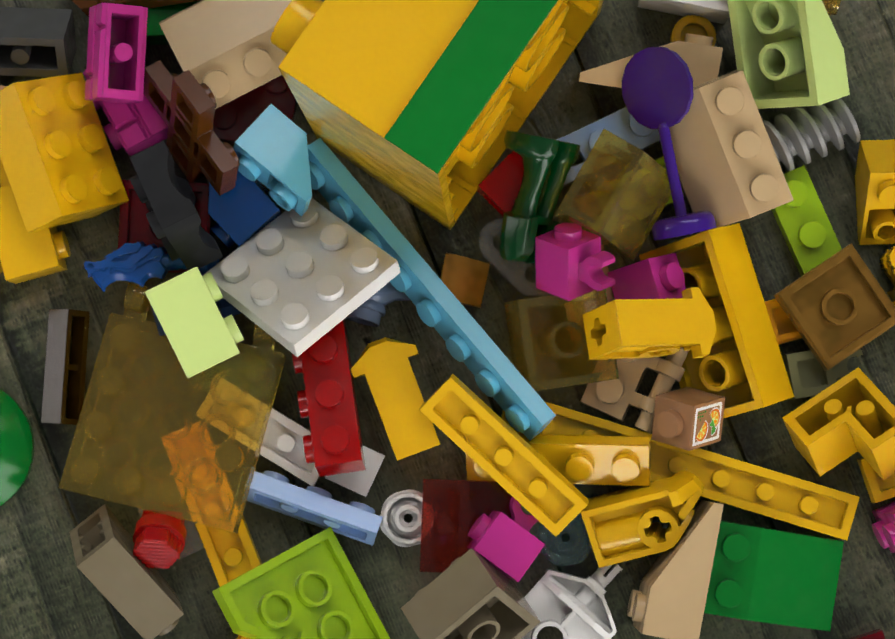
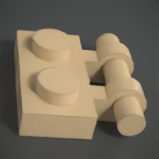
M680 347V351L667 355L665 359L653 357L599 360L580 402L622 422L630 406L641 410V413L634 427L651 434L656 395L670 392L674 382H680L685 371L682 365L689 351H684L683 347ZM647 369L658 373L648 397L637 393Z

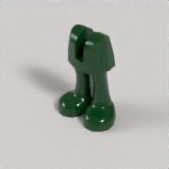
M506 130L505 146L522 157L524 172L522 184L513 207L510 211L504 212L499 252L504 260L535 264V237L554 230L556 225L561 224L553 220L554 212L567 174L578 158L580 145Z

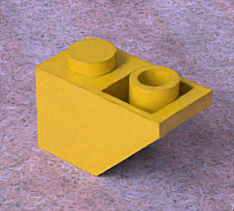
M895 139L861 140L855 172L859 245L895 244Z

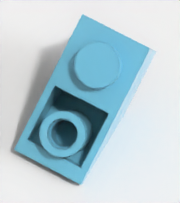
M270 104L234 142L233 149L240 163L238 171L250 181L257 179L270 190L271 198L281 208L287 211L293 209L302 217L308 210L312 198L307 133L274 105Z

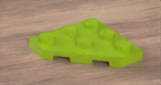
M331 527L212 591L233 633L249 639H390Z

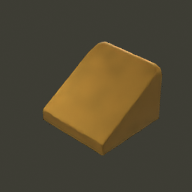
M446 252L440 279L461 304L481 308L490 263Z

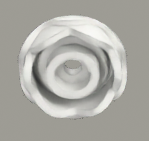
M412 489L390 495L385 500L380 514L383 517L380 524L382 532L394 544L400 547H411L426 542L433 534L437 521V512L434 504L423 493ZM406 514H411L413 520L409 523L404 520Z

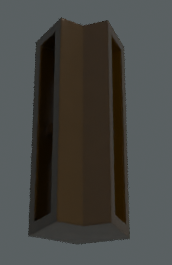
M49 309L41 423L82 425L89 311ZM72 318H73L71 360H70V364H69L70 342H71V328H72ZM68 371H70V374H69V388H68V402H67V416H66V418H65V413H66V398H67V384H68Z

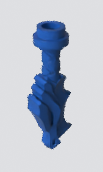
M144 242L125 243L116 251L106 255L102 261L84 262L88 278L92 277L103 292H105L107 286L116 281L134 282L144 287L145 282L149 278L163 279L168 271L187 269L180 258L172 261L168 253L166 254L167 251L164 246L157 248L155 244L147 246ZM219 259L200 268L201 275H204L217 265Z

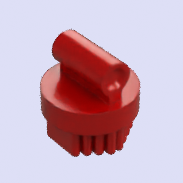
M143 511L142 517L136 523L133 534V555L138 560H141L145 567L169 569L180 558L187 538V530L184 526L185 513Z

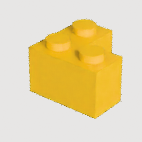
M859 367L782 417L795 448L820 477L856 452L862 455L884 481L895 474V406Z

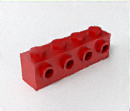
M343 319L301 355L296 357L292 353L295 374L303 373L305 390L297 391L301 418L309 417L311 435L303 436L305 458L307 464L315 462V467L320 477L366 470L354 380L350 370L352 365L346 321Z

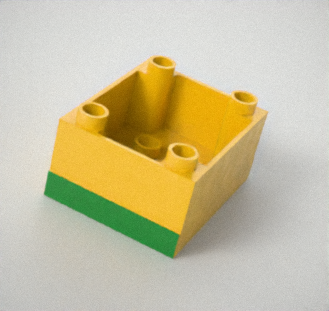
M292 0L275 25L271 35V43L287 53L278 68L316 138H321L337 154L451 230L476 194L478 185L489 175L507 149L504 143L506 130L518 132L600 14L603 0H325L324 2L322 0Z

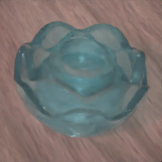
M581 513L556 537L544 525L541 524L539 527L537 538L545 543L541 552L552 564L557 566L577 565L588 557L592 546ZM564 533H568L570 535V539L567 542H564L561 539V536Z

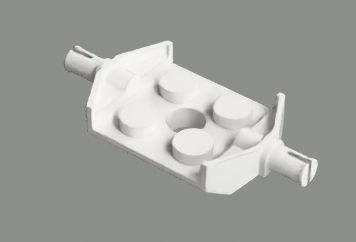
M614 564L608 571L612 566L609 565L598 568L591 577L588 575L587 578L547 569L542 578L524 597L540 620V623L521 639H537L539 631L547 626L558 628L562 632L563 639H611L617 630L604 594L607 592L605 588L623 569L618 564Z

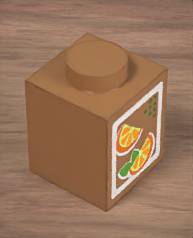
M684 387L656 395L651 440L688 451L721 441L725 397L691 387Z

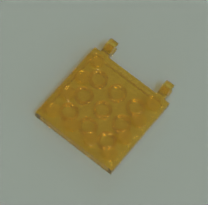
M129 283L124 297V314L120 315L110 312L58 488L152 513L167 514L180 520L237 534L286 355L282 352L274 351L277 341L255 324L253 345L239 342L236 344L240 351L239 354L187 378L167 336H159L156 323L146 321L151 307L145 294L148 288Z

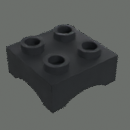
M164 140L131 156L130 160L137 175L131 177L130 181L140 201L146 204L149 211L146 214L148 222L158 240H162L171 260L174 261L180 258L186 268L190 270L195 267L200 269L222 258L223 255L215 239L200 226L201 219L195 208L196 196L187 179L175 175L174 160Z

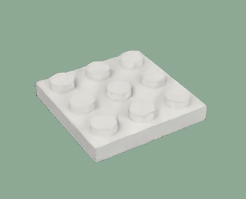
M311 198L308 210L302 217L293 209L291 211L286 210L208 271L212 273L226 301L296 357L301 355L401 273L398 261L313 198Z

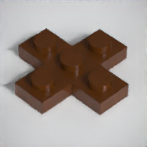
M160 60L146 67L143 94L168 126L166 145L173 160L190 183L205 176L219 196L235 188L240 163L233 147L227 142L222 143L213 131L214 114L217 104L210 88L205 83L199 84L189 70L180 75L176 73L170 74Z

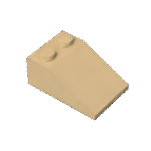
M701 500L694 509L693 518L678 543L673 548L660 554L642 578L639 590L632 589L627 616L632 617L633 626L641 634L665 639H699L724 504Z

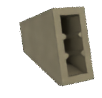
M102 505L69 532L76 566L143 639H154L158 635L163 636L173 630L178 624L180 617L184 615L179 597L157 568L145 567V564H142L141 560H138L133 555V538L107 505Z

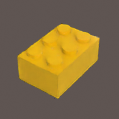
M82 72L15 82L0 90V159L27 233L93 218L129 201L93 101L85 100L86 81Z

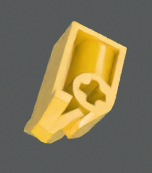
M690 287L681 291L682 298L615 299L582 315L589 360L661 357L680 351L681 346H683L684 351L691 350L692 359L710 355L717 330L714 311L699 287Z
M384 337L368 343L350 370L354 379L365 375L398 461L438 446L440 441L433 423L419 410L425 402L408 359L419 354L416 345Z
M683 470L676 472L672 477L650 482V486H634L588 498V505L580 513L598 567L601 568L665 552L673 548L691 522L695 512L693 508L703 493L704 486L698 477L693 473ZM654 517H659L661 523L669 522L668 528H663L660 522L652 523Z

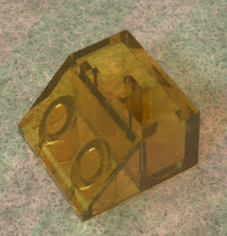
M603 129L554 216L566 223L579 224L583 230L601 236V243L634 261L652 230L653 224L657 221L671 196L667 171L646 152Z

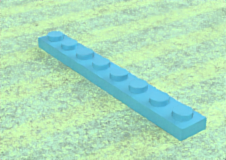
M318 138L309 144L311 188L321 193L329 203L333 214L398 261L401 273L390 281L392 286L408 296L416 306L420 319L427 326L434 327L445 340L447 350L452 357L467 366L475 376L479 389L488 397H493L505 411V417L511 427L523 433L531 441L547 427L556 416L555 413L324 141Z

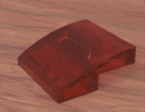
M423 479L419 571L443 573L455 559L463 556L469 550L467 546L472 538L468 536V533L483 513L489 516L492 511H501L511 518L509 503L512 496L496 481Z

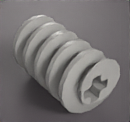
M841 98L819 106H807L806 110L802 107H795L791 110L790 118L783 113L775 116L773 125L769 121H763L778 161L782 162L789 172L795 169L793 157L795 155H798L807 165L811 163L810 149L815 148L819 155L824 158L828 155L827 142L831 141L840 151L845 148L843 135L848 134L855 144L859 143L861 139L857 122L851 110Z

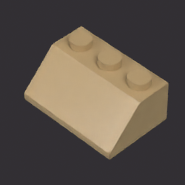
M201 0L159 22V25L183 72L189 70L199 84L205 83L210 88L217 104L215 109L282 75L278 66L287 53L271 43V35L280 16L292 0Z
M734 70L693 87L694 97L689 112L680 123L670 127L680 182L691 211H710L714 215L716 228L752 218L793 201L794 199L743 70Z

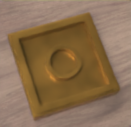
M852 243L773 295L825 371L831 369L895 325V306Z

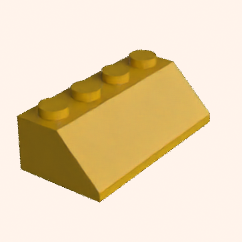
M740 223L709 229L639 255L640 261L648 258L676 253L679 266L684 273L686 289L699 287L714 311L717 330L710 355L692 359L691 350L688 352L682 365L685 371L679 382L680 389L691 387L725 397L723 419L795 397Z

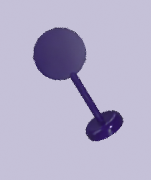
M647 47L634 54L627 63L622 77V97L628 112L639 124L649 129H658L676 216L656 221L652 226L653 239L673 238L716 228L714 215L710 211L686 212L670 133V127L680 123L689 112L694 97L693 78L688 65L676 52L666 47Z

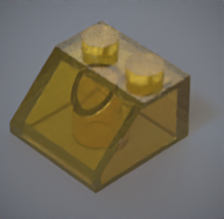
M606 289L601 291L593 290L571 301L549 295L504 303L513 365L535 391L619 379L616 359L589 360L582 316L608 303Z

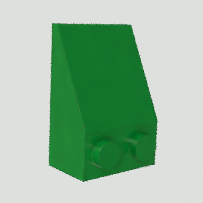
M721 520L704 613L830 632L844 541Z

